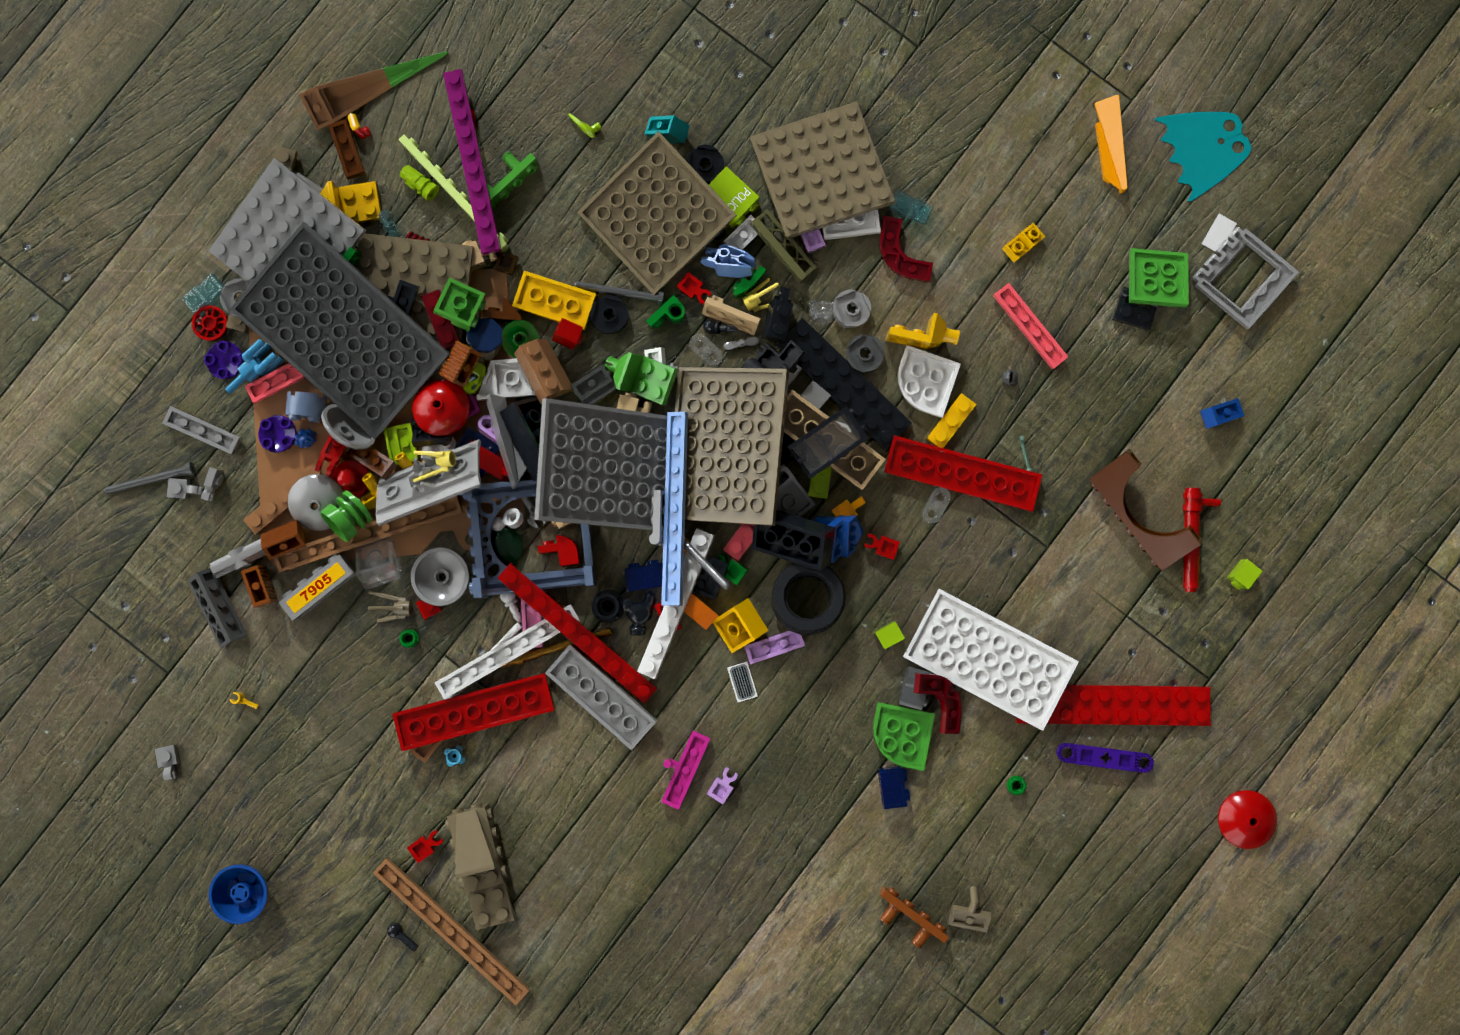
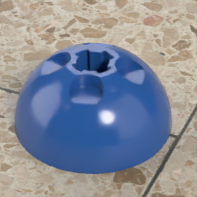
M236 864L222 869L213 878L209 887V902L212 910L220 919L232 924H242L256 918L264 909L268 899L266 879L262 873L249 865Z

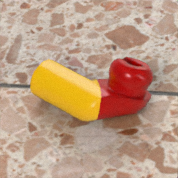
M349 114L347 116L351 129L360 138L366 139V137L371 136V131L367 126L361 128L356 114Z

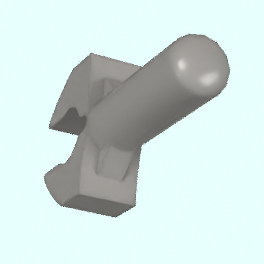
M530 497L521 498L530 512V519L527 520L529 525L539 529L534 520L535 506Z

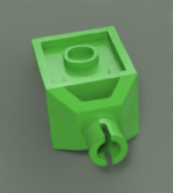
M630 352L620 357L619 360L613 356L607 358L606 362L613 365L605 364V369L614 373L613 378L616 389L632 392L666 406L678 369L644 355Z

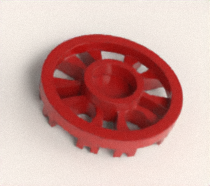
M203 306L193 315L192 329L203 340L217 341L227 333V315L216 306ZM203 311L206 313L204 318L199 315ZM216 311L221 313L218 317H215ZM224 324L223 329H220L219 325ZM202 325L203 328L197 331L196 327ZM210 332H213L214 337H209Z

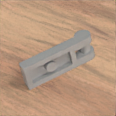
M654 490V495L652 496L653 515L651 517L653 533L649 536V541L651 544L663 546L665 491Z

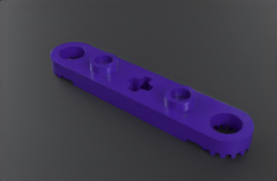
M1062 743L1056 749L1058 759L1065 763L1142 773L1150 772L1154 766L1153 758L1149 754L1073 743ZM1065 747L1071 749V756L1068 758H1064L1061 753ZM1105 752H1107L1106 754L1110 756V759L1104 763L1100 757L1104 756ZM1142 757L1148 759V765L1145 768H1141L1138 763Z

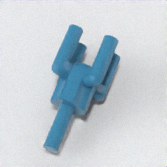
M259 338L242 354V359L245 362L237 368L241 374L225 390L231 394L246 379L249 382H253L260 374L265 376L273 372L285 360L274 352L262 360L261 357L272 347Z

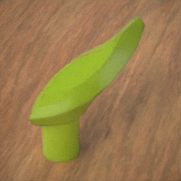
M568 114L578 127L591 138H595V133L602 129L598 122L590 127L574 115Z

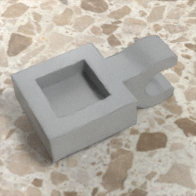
M168 479L167 497L189 499V494L202 495L203 487L191 486L190 480Z
M177 744L155 749L158 768L164 767V781L177 778L174 766L180 763Z

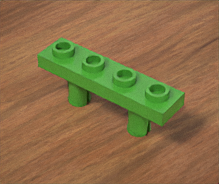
M510 151L502 156V160L512 171L493 188L487 183L493 210L498 202L505 200L509 196L512 189L519 187L523 183L526 176L533 174L537 170L539 163L532 153L521 162Z

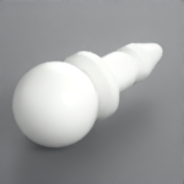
M515 593L500 594V599L505 603V607L509 606L513 618L521 623V614L515 605L518 602L515 599Z

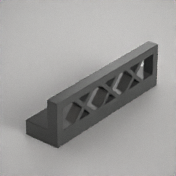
M210 568L197 572L187 580L220 649L247 636L220 579L216 578Z

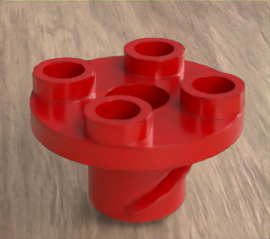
M350 460L340 463L334 469L332 478L341 485L344 491L347 490L358 498L369 490L362 481V478L369 471L362 464Z

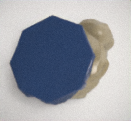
M479 318L476 327H471L467 331V346L482 353L478 360L479 363L484 365L486 360H492L499 353L502 346V327L492 318Z

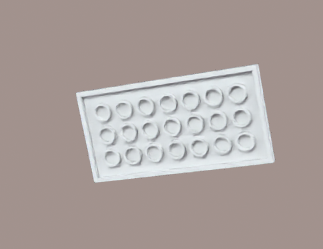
M938 589L903 656L934 674L947 678L953 684L1042 731L1079 662L941 589Z

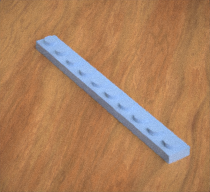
M667 412L661 603L663 606H683L688 437L687 412Z

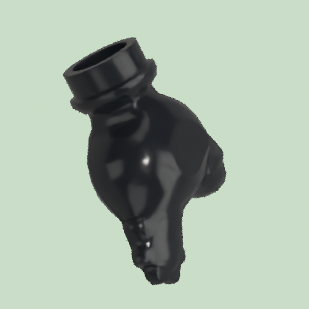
M651 591L645 593V598L642 602H634L631 599H623L621 601L622 610L626 612L627 618L632 622V625L629 626L630 635H645L647 628L644 624L652 618L653 606L657 600L655 593Z

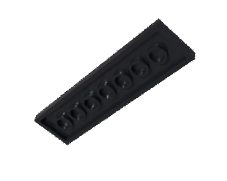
M803 318L787 333L785 341L776 344V347L781 352L790 340L798 344L805 352L797 363L802 368V372L831 395L830 399L841 409L845 406L848 409L852 408L857 415L856 421L858 424L865 426L868 435L883 450L886 451L889 448L894 435L900 436L912 424L859 371L852 368L848 361Z

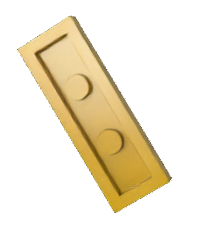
M961 393L926 439L933 445L944 448L977 404Z

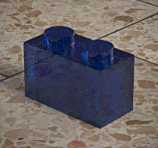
M658 560L647 561V565L640 566L639 563L628 564V568L624 569L628 592L661 587L663 563H659Z
M899 765L877 768L882 807L884 809L907 807V801H910L909 790L905 789L904 782L907 781L906 770H903L902 766Z

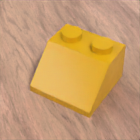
M749 598L718 616L713 622L731 653L769 631Z

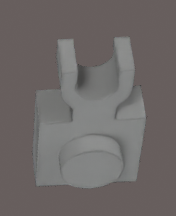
M209 467L204 482L205 489L200 499L213 501L215 489H218L223 482L224 471Z

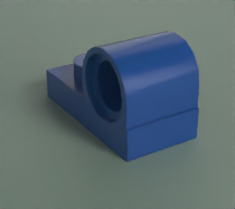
M1238 398L1200 411L1206 429L1245 416Z

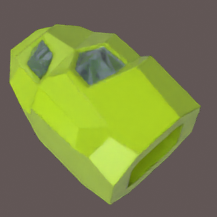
M477 362L463 388L467 395L477 392L486 374L487 368Z

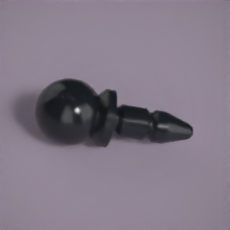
M707 319L703 324V329L708 334L738 331V328L722 324L721 321L716 322L714 319Z

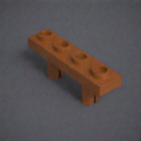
M885 886L882 887L879 893L890 904L880 917L885 924L890 925L898 912H903L921 927L911 941L916 947L921 949L930 935H934L945 944L949 936L946 933L947 929L938 922L935 925L930 921L931 917L922 910L919 913L914 909L915 905L908 899L903 901L898 897L899 893L892 887L889 889Z

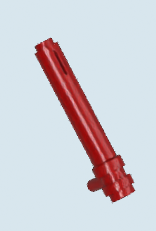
M1185 488V493H1183L1185 504L1182 505L1184 528L1191 525L1200 537V512H1202V507H1219L1221 500L1203 498L1201 488ZM1200 546L1186 554L1183 558V588H1185V592H1197V588H1199Z

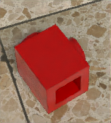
M561 318L552 341L573 349L576 344L580 345L583 334L581 332L583 327Z

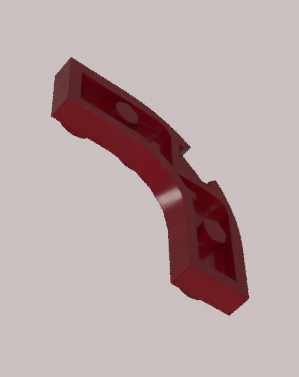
M883 216L879 247L886 265L903 278L929 283L933 263L912 259L905 255L899 245L902 219Z
M915 673L913 693L933 694L940 701L942 711L940 733L960 734L961 699L959 693L951 685L952 682L940 675Z

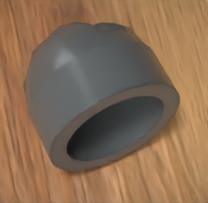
M1007 370L1002 374V381L1005 385L1010 386L1017 382L1018 375L1014 370ZM1010 373H1013L1012 382L1009 381Z

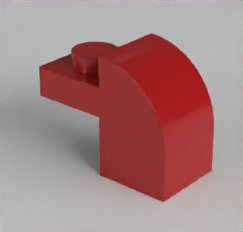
M556 535L557 543H554V540L544 541L542 542L543 545L538 546L539 554L558 552L559 563L562 567L581 564L579 548L568 537Z

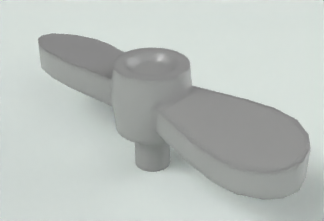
M752 337L746 340L740 339L738 342H726L724 349L732 350L737 347L756 346L759 343V339Z

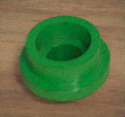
M405 629L401 632L399 641L402 646L412 648L418 644L419 635L413 629ZM408 635H411L413 637V640L411 642L407 641Z
M1012 776L1007 781V789L1013 795H1021L1026 790V782L1020 776ZM1019 782V787L1013 788V783Z

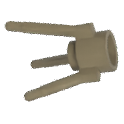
M371 590L368 591L371 595L398 601L394 602V606L368 607V610L394 611V614H397L377 619V623L406 619V616L411 615V601H406V597H396Z

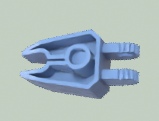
M727 244L720 245L719 249L707 247L705 250L707 256L701 259V264L714 268L716 274L723 277L743 278L751 276L752 268L756 267L755 259L750 254Z

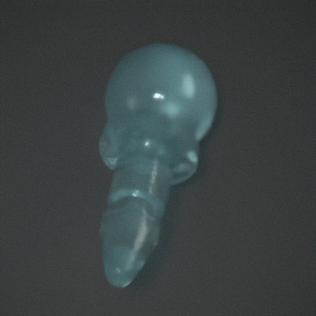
M382 210L378 215V219L384 224L383 229H387L391 237H398L393 227L396 225L393 221V213L389 210Z

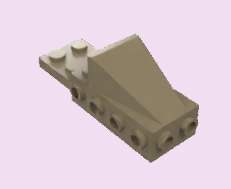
M482 802L470 805L471 808L464 810L463 807L451 810L452 813L447 816L445 821L446 828L451 832L452 839H450L451 848L456 852L455 876L456 879L459 878L461 888H464L465 893L468 894L476 930L515 920L506 882L508 870L503 863L502 858L504 854L502 847L498 843L499 833L493 823L494 813L489 803L482 805Z

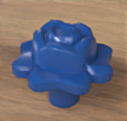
M301 429L294 437L296 440L295 445L300 448H309L317 441L316 432L311 429Z

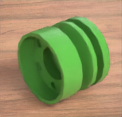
M346 490L341 494L343 499L340 497L335 499L339 508L329 504L320 511V515L335 534L343 541L349 542L357 535L354 525L364 529L366 527L365 523L370 524L373 518L366 506Z

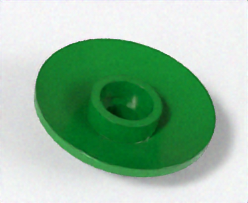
M512 321L502 332V347L509 355L515 357L514 353L520 345L539 339L538 332L528 321ZM520 334L521 339L516 341V335Z

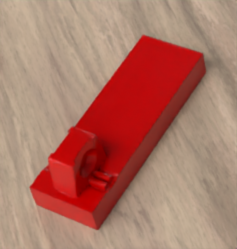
M480 445L479 468L504 482H508L509 477L503 459Z

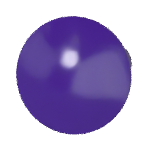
M220 341L211 346L204 356V362L213 376L220 379H230L239 373L237 368L243 364L242 352L234 343Z
M274 415L263 419L258 431L261 446L274 453L288 450L294 444V437L297 435L294 423L282 415Z

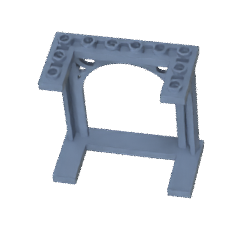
M519 480L515 489H512L510 481L481 484L478 488L460 494L469 502L470 506L467 507V517L471 518V526L468 527L469 537H473V545L470 546L471 556H475V564H472L473 575L477 576V578H472V583H469L470 594L474 595V598L482 599L489 598L490 595L514 593L497 578L507 566L498 559L493 550L491 528L496 515L506 504L519 498L536 496L537 480ZM492 498H496V501L502 499L501 504L497 505ZM482 503H490L494 508L493 513L486 514L481 508ZM481 515L488 518L487 525L482 524L484 520L481 518ZM581 524L585 558L584 568L523 574L542 590L586 585L587 587L596 586L590 525ZM488 537V542L485 543L483 538ZM490 554L492 556V561L485 564L488 560V557H486V555ZM498 564L500 567L498 574L490 577L488 569L492 565Z

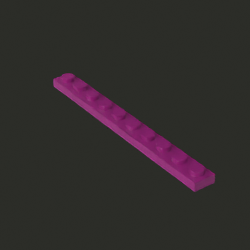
M462 69L445 72L443 76L481 253L486 255L501 251L464 74Z

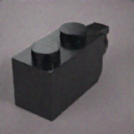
M780 288L778 296L775 295L774 299L770 301L761 339L775 343L786 340L794 305L789 300V288Z

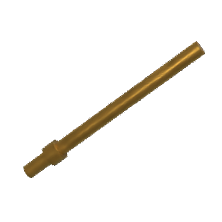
M610 627L592 632L598 638L612 635ZM566 640L524 653L501 666V668L514 664L516 666L524 664V661L566 649L570 644L576 645L572 641Z

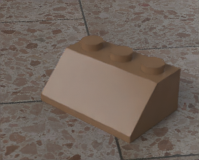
M535 339L519 346L514 355L540 404H542V399H554L573 391L570 386L571 383L548 340Z

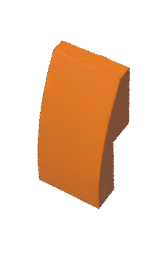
M691 593L684 612L707 630L719 615L695 594Z

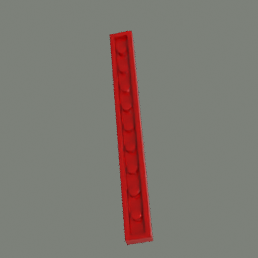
M510 563L497 577L644 704L657 690V687L637 672V670L513 564Z

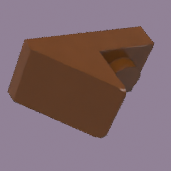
M505 297L503 298L502 311L495 307L483 310V318H492L496 322L510 323L515 320H523Z

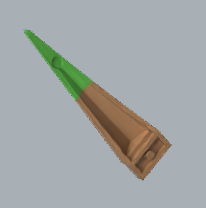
M441 52L318 85L299 93L316 130H319L337 122L390 88L444 57L448 52Z

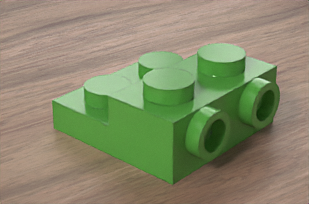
M449 277L433 313L450 320L451 324L469 331L471 327H476L479 320L476 315L478 311L482 312L487 301L484 300L485 293Z

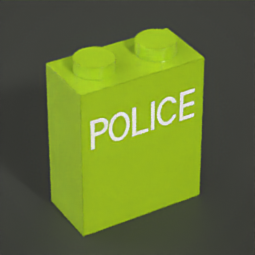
M727 166L709 184L716 194L737 215L728 224L733 229L736 226H740L747 219L746 216L749 212L753 213L759 207V196Z

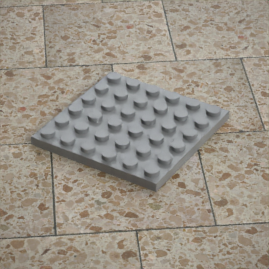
M274 158L211 246L209 252L251 284L302 222H306L342 256L349 247L354 248L367 230Z

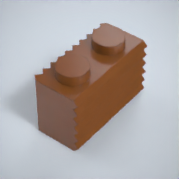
M455 341L456 344L453 345L454 347L450 355H448L447 361L439 375L464 388L482 353L459 341Z
M297 520L260 534L261 548L269 560L276 559L280 555L283 556L287 552L290 553L294 549L297 550L301 546H305L304 530Z
M256 565L241 571L254 608H261L278 600L276 598L277 595H274V588H272V581L268 577L269 574L267 573L266 566Z

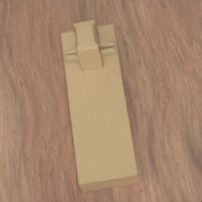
M715 295L712 298L707 297L702 311L703 315L755 335L760 318L724 304L723 298Z

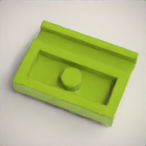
M412 423L397 425L384 430L389 459L399 465L395 457L399 453L404 452L411 462H414V458L420 461L419 455L414 454V451L418 450L412 444Z

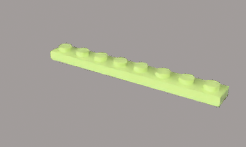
M405 135L399 138L401 144L474 221L472 207L468 203L470 199L463 191L459 193L455 189L457 185L450 178L447 180L443 176L444 171L437 164L435 166L432 165L430 162L432 160L425 151L421 153L417 149L419 145L412 137L408 139ZM500 232L498 237L501 250L506 252L509 249L507 245L508 239Z

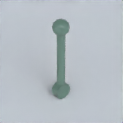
M1019 436L1018 439L1021 444L1026 470L1033 472V469L1030 468L1024 437Z

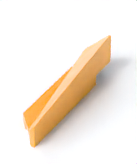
M1115 95L1094 104L1099 122L1095 124L1102 178L1106 183H1111L1119 189V193H1124L1128 186L1119 95Z

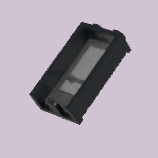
M845 406L787 447L808 479H811L868 439L867 429L863 424H858L856 421L857 415L852 408L848 409Z

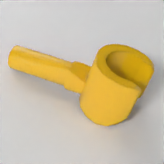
M233 692V694L238 696V700L230 699L231 703H242L254 709L258 708L259 705L245 699L243 693Z

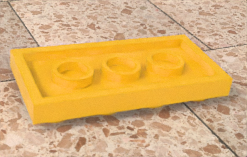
M524 271L512 306L515 309L556 322L564 318L582 326V330L585 331L590 311L597 295L593 292Z

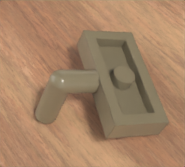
M972 886L970 887L971 902L969 908L952 905L948 925L987 933L991 912L977 910L979 904L977 887Z

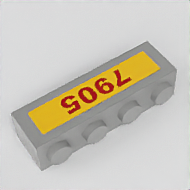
M335 554L328 559L326 566H320L312 572V577L301 580L297 584L298 588L294 591L289 590L282 595L283 599L278 603L292 621L302 618L359 573L345 555Z

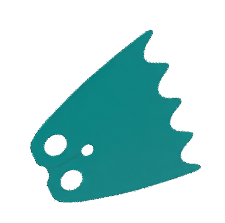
M1191 112L1155 118V121L1162 122L1167 126V132L1163 135L1161 141L1170 143L1175 148V152L1169 161L1178 163L1183 167V173L1178 179V183L1189 184L1192 187V193L1188 198V202L1199 197L1223 180L1251 152V144L1248 138L1242 134L1243 125L1236 114L1229 112ZM1226 120L1234 121L1235 129L1229 132L1224 129L1223 124ZM1219 138L1224 139V143L1221 145L1218 143ZM1239 141L1243 143L1244 150L1241 153L1233 151L1232 145L1234 142Z

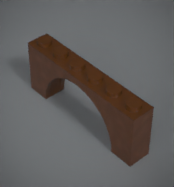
M1128 449L1092 475L1090 484L1096 492L1099 491L1102 494L1104 503L1108 507L1111 506L1113 508L1115 517L1120 522L1123 521L1127 526L1126 530L1130 536L1136 537L1143 552L1147 551L1151 556L1152 564L1156 568L1159 567L1161 570H1164L1200 546L1202 539L1191 525L1178 531L1158 532L1144 527L1133 518L1126 504L1125 491L1129 478L1140 468L1142 463L1131 449Z

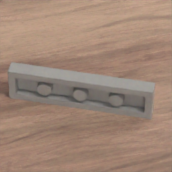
M171 406L162 423L232 455L235 454L242 439L235 434Z

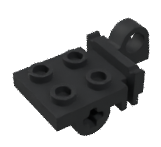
M790 340L781 353L772 345H761L763 351L757 350L758 355L755 358L746 360L741 368L788 369L789 372L794 374L798 369L796 365L805 352L792 340Z

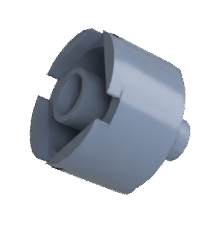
M288 391L285 415L291 421H301V418L308 419L310 423L321 424V415L326 408L327 396L323 395V399H321L315 393L295 391V395H292L291 391Z

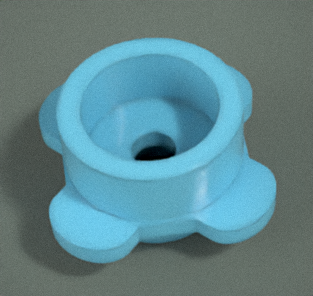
M457 745L455 748H446L444 750L446 764L449 767L465 762L462 746Z

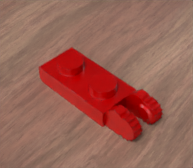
M329 435L319 454L314 471L319 472L325 460L331 462L326 470V475L331 476L346 446L338 443Z

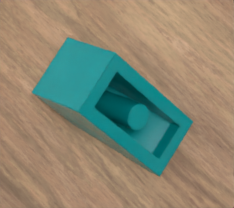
M674 115L652 116L649 118L645 135L653 137L659 131L669 143H685L690 125Z

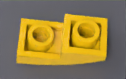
M1033 222L1007 243L1002 250L1015 263L1046 236Z

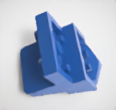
M839 515L838 517L818 516L814 519L815 522L835 527L831 563L840 556L848 558L855 552V546L864 532L856 515Z

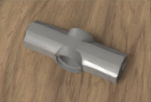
M261 539L247 546L238 547L228 552V555L210 563L212 573L216 578H220L234 570L243 569L251 565L253 561L266 556L261 548Z

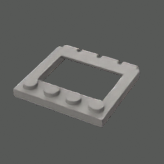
M1236 227L1228 236L1230 241L1225 240L1215 251L1216 254L1213 253L1203 264L1204 268L1201 267L1192 279L1196 282L1195 287L1248 330L1296 277L1299 271L1249 230L1245 229L1243 231ZM1247 245L1272 265L1275 270L1243 307L1239 308L1216 289L1212 283Z

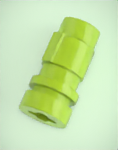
M410 165L404 166L400 171L399 175L405 180L404 183L411 189H416L417 193L425 200L431 201L438 194L439 186L431 179H426L424 175Z

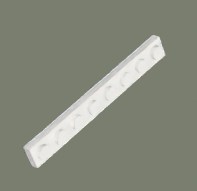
M696 528L690 544L706 559L715 536ZM686 552L684 557L683 606L663 607L637 672L656 679L702 569V566L688 552Z
M571 604L564 608L580 621ZM544 619L435 682V685L442 697L446 699L559 634L560 631Z

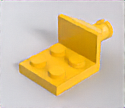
M328 181L320 193L358 224L383 220L376 181L337 187L333 181Z
M934 312L928 321L926 334H924L925 331L913 329V331L906 330L904 326L895 325L890 327L885 341L928 350L939 346L942 342L957 345L960 330L946 327L947 323L938 313Z

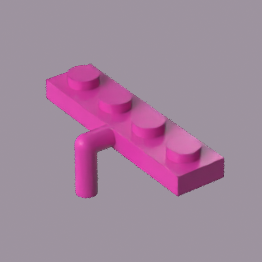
M693 730L679 762L670 758L665 759L664 767H671L675 771L662 798V803L679 810L710 741V737Z

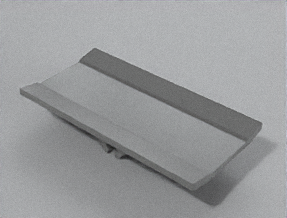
M478 439L451 450L456 455V465L450 467L449 472H442L424 480L413 482V479L441 468V466L436 464V457L421 455V460H424L423 462H419L417 458H414L413 466L389 475L386 480L383 478L379 479L376 499L377 524L381 526L480 487L479 450L481 441Z

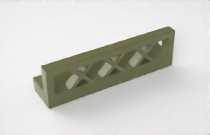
M768 209L749 224L798 282L802 281L816 268L792 238L787 239L789 243H786L780 223ZM765 215L771 220V228H766L761 222ZM773 232H781L783 234V243L777 241L773 236ZM786 246L794 247L796 250L795 258L788 254L785 250ZM798 261H805L810 268L804 272L799 267Z

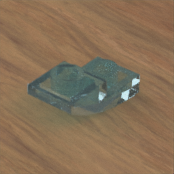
M900 190L896 191L894 195L895 204L888 207L923 225L933 209L932 206L922 200L914 199Z
M210 274L198 287L194 286L182 300L195 313L201 307L209 305L220 296L224 285L215 274Z

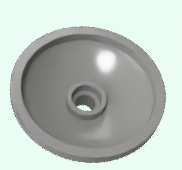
M336 404L329 405L323 410L321 418L324 428L338 443L352 449H367L375 442L373 437Z
M322 474L304 476L292 486L289 492V511L294 520H297L301 526L315 531L330 529L321 517L320 511L329 504L339 508L335 499L337 497L343 499L341 494L344 490L337 481L329 476ZM312 503H316L318 508H313Z
M446 548L430 549L421 554L412 567V587L417 596L428 604L435 606L449 605L457 601L468 587V566L465 560L453 550ZM442 573L446 575V579L443 581L440 579Z

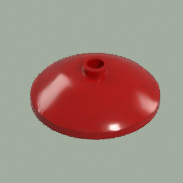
M439 379L431 381L417 392L412 406L413 417L417 425L430 435H451L460 430L469 417L470 401L468 395L461 386L449 380ZM440 402V407L435 408V404Z
M1241 790L1229 795L1221 804L1218 812V825L1222 835L1231 844L1243 849H1255L1266 844L1274 835L1277 827V814L1273 804L1264 795L1251 790ZM1252 818L1255 820L1253 825L1250 824Z

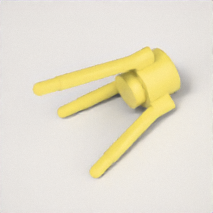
M767 278L752 291L746 293V296L742 297L748 311L753 310L755 313L768 308L769 304L758 305L761 303L759 297L778 287L779 283H775L757 294L756 292L770 281Z
M414 451L415 455L436 457V464L441 466V468L413 479V482L424 480L442 472H449L450 467L456 465L455 453L453 451Z

